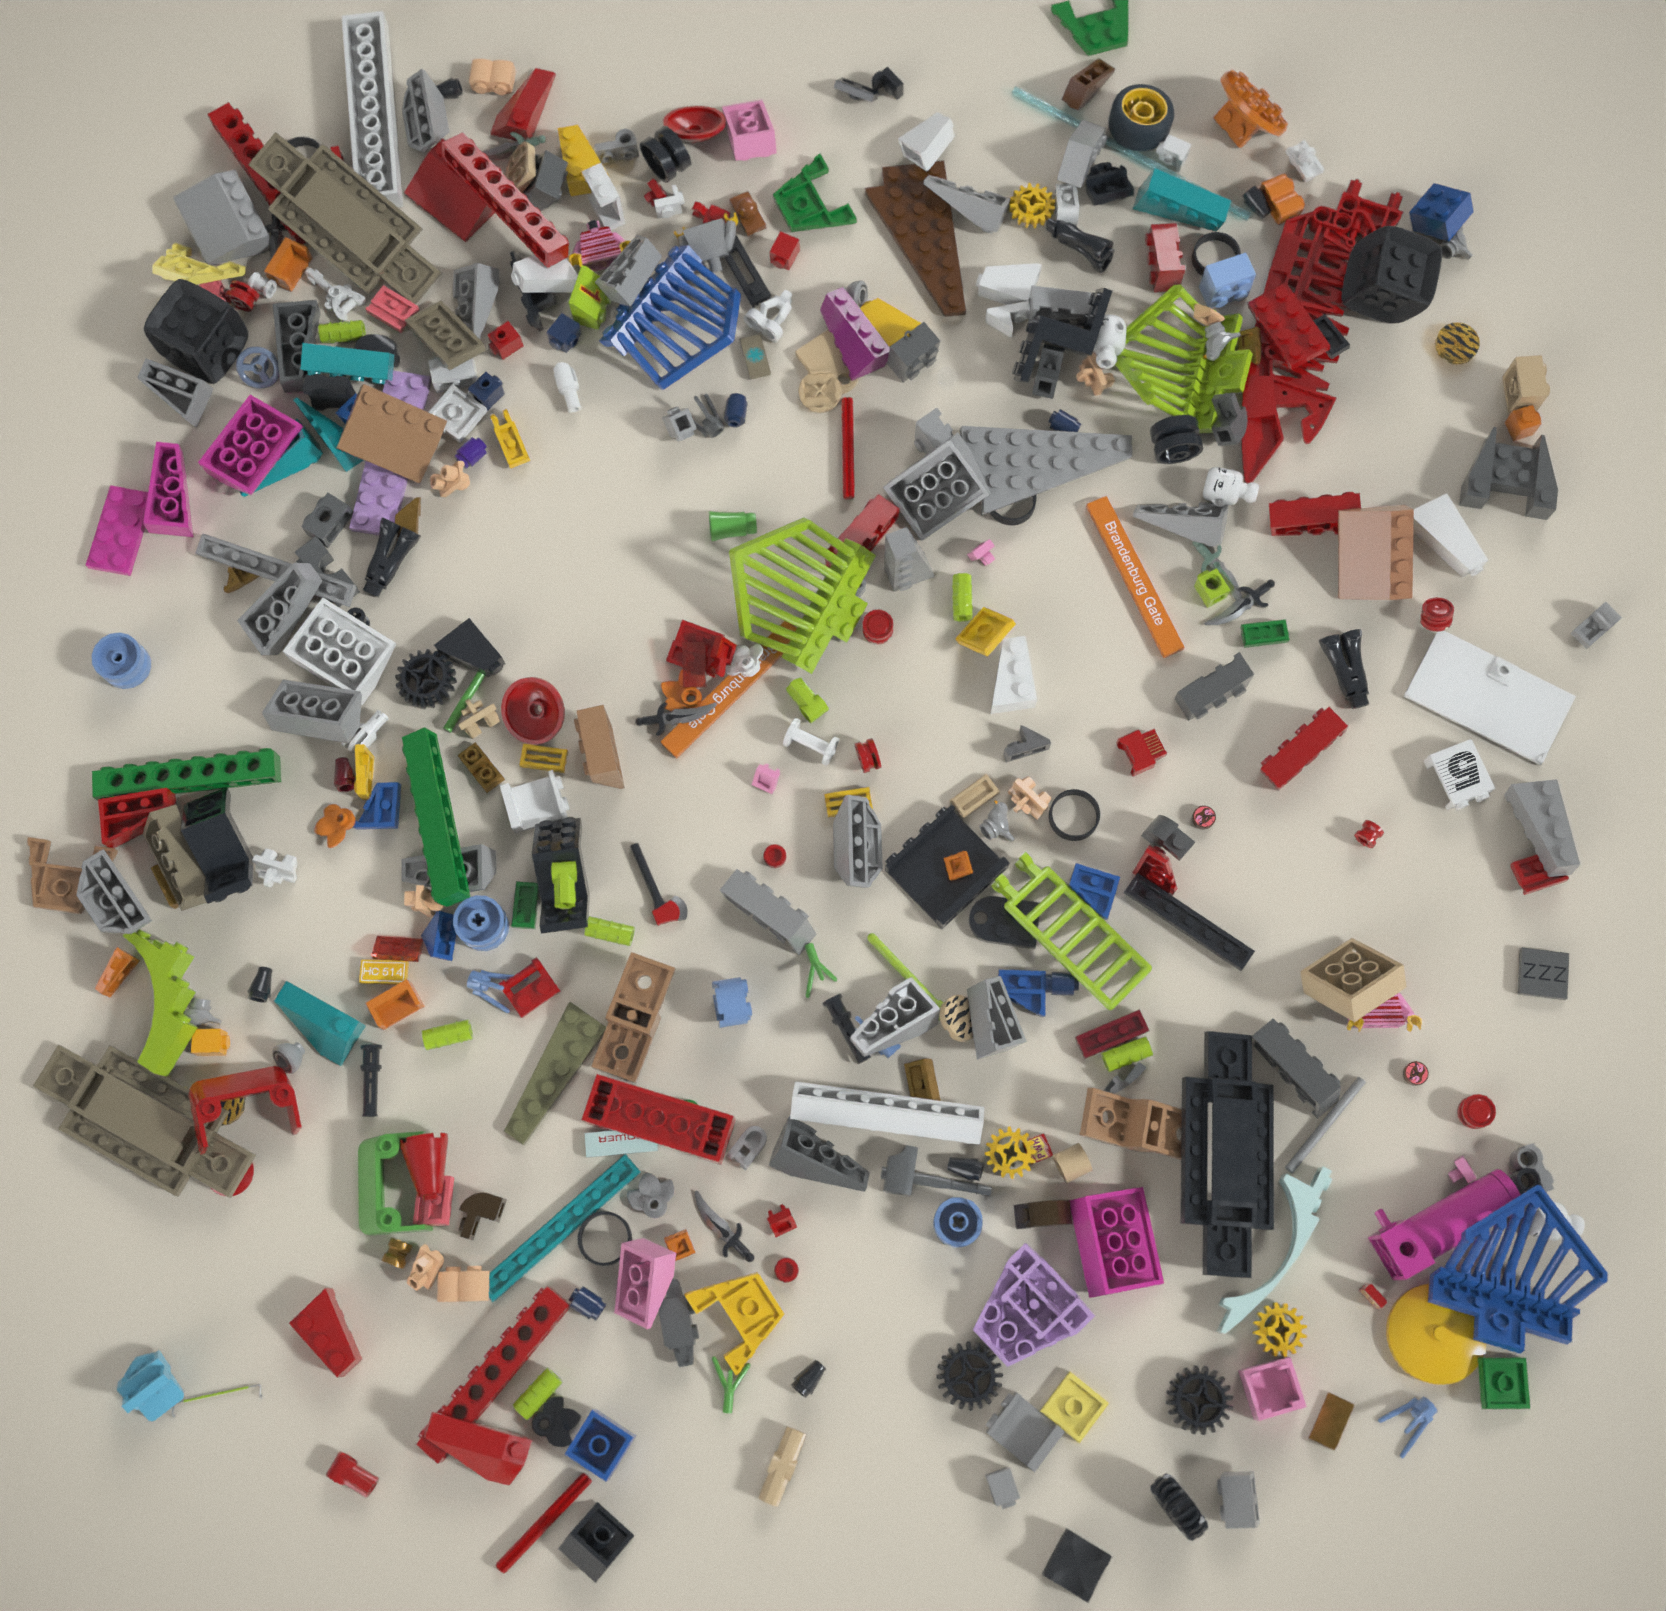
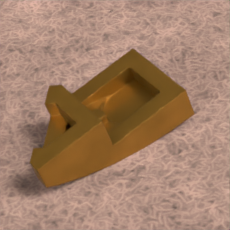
M1254 327L1240 331L1238 350L1249 349L1253 353L1251 362L1259 365L1261 358L1260 328Z
M421 497L413 499L395 515L396 524L417 534L419 516H421Z
M228 567L227 573H229L227 586H224L223 590L229 594L260 576L235 567Z

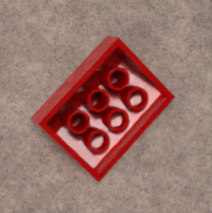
M442 138L427 153L404 194L466 243L495 213L442 158V142L446 141Z

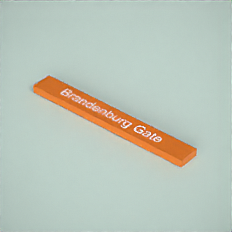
M1104 496L1088 503L1086 508L1163 659L1184 650L1185 647L1108 497Z
M786 621L780 625L792 631L797 629L793 624ZM773 632L767 637L784 644H789L790 639ZM761 645L763 654L759 658V671L751 677L741 673L735 676L728 675L695 708L714 702L717 705L708 714L688 723H679L660 741L661 745L677 759L782 657L783 652Z

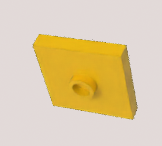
M983 607L955 639L958 644L988 657L1016 623L1007 616Z

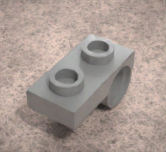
M629 129L619 130L616 133L615 141L594 144L596 155L601 163H610L614 160L631 159L639 156L636 137H634V133Z
M1605 602L1575 628L1571 634L1587 649L1622 617Z
M1534 1143L1519 1147L1518 1150L1511 1153L1509 1161L1515 1170L1532 1168L1540 1175V1186L1546 1192L1554 1189L1552 1185L1553 1177L1545 1169L1542 1162V1152ZM1522 1153L1525 1154L1528 1158V1164L1526 1166L1523 1165L1520 1161V1155Z

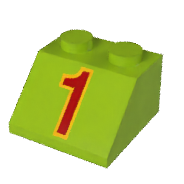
M582 265L569 300L573 320L579 323V325L599 330L601 323H604L606 320V307L612 301L595 283L600 276Z

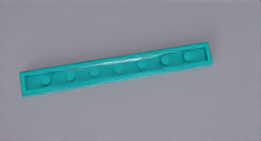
M626 1154L489 1273V1298L492 1302H495L577 1230L586 1218L596 1213L641 1173Z

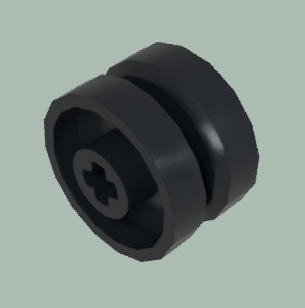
M663 126L655 132V138L648 137L639 146L646 163L661 181L668 183L676 177V171L683 172L691 166V158L686 147L675 132L669 127Z
M1191 415L1171 416L1156 422L1150 428L1151 441L1155 445L1153 449L1154 455L1158 463H1182L1202 453L1203 443L1200 435H1198L1200 430L1196 417Z

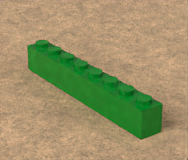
M424 727L402 737V752L406 757V772L410 777V792L414 797V812L418 817V832L422 838V852L428 867L426 872L432 887L431 896L434 902L449 907L471 896L437 734Z

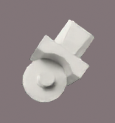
M1305 140L1296 146L1286 149V154L1290 158L1289 161L1300 173L1303 183L1314 179V177L1324 172L1323 166L1315 156L1316 150L1313 147H1309Z
M266 848L260 856L255 854L252 861L256 865L255 871L259 873L258 877L264 879V886L272 887L274 882L281 884L282 880L295 883L297 879L295 871L298 864L297 858L287 854L282 862L276 861L278 858L277 853Z

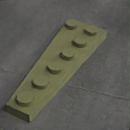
M572 1002L568 1003L504 1130L523 1145L527 1143L603 1037L606 1030L605 1025Z

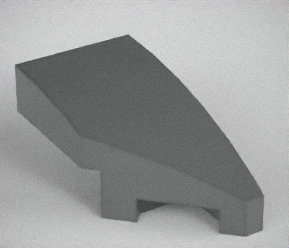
M1138 1062L1124 1080L1116 1075L1104 1091L1113 1094L1120 1092L1137 1079L1147 1067Z

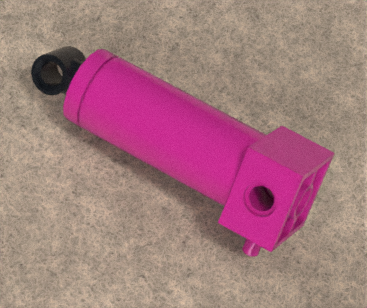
M1523 1168L1512 1172L1508 1177L1502 1170L1496 1169L1408 1219L1392 1223L1384 1210L1379 1209L1374 1214L1382 1228L1370 1235L1368 1239L1393 1281L1406 1280L1435 1264L1434 1259L1455 1248L1461 1240V1234L1464 1230L1536 1185H1540V1175L1532 1168ZM1522 1175L1528 1178L1529 1184L1527 1187L1521 1183Z

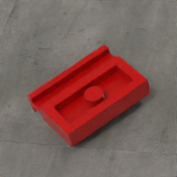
M1538 854L1510 864L1519 886L1523 889L1524 895L1569 880V877L1566 875L1548 877V873L1544 870Z

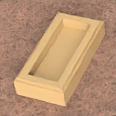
M986 774L950 799V803L955 807V810L962 819H965L1000 794V791Z

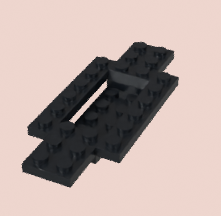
M1214 1031L1204 1032V1078L1182 1077L1180 1224L1203 1225V1275L1252 1278V1229L1274 1230V1085L1252 1081V1035ZM1208 1103H1212V1200H1207Z

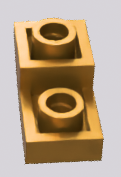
M476 742L457 755L486 793L505 780Z

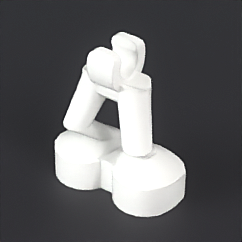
M784 290L780 297L775 295L773 298L762 302L760 312L757 309L751 308L744 316L745 323L755 331H761L762 335L770 341L777 343L783 334L782 328L779 325L785 320L792 309V293ZM776 306L780 311L774 320H769L766 318L767 309Z

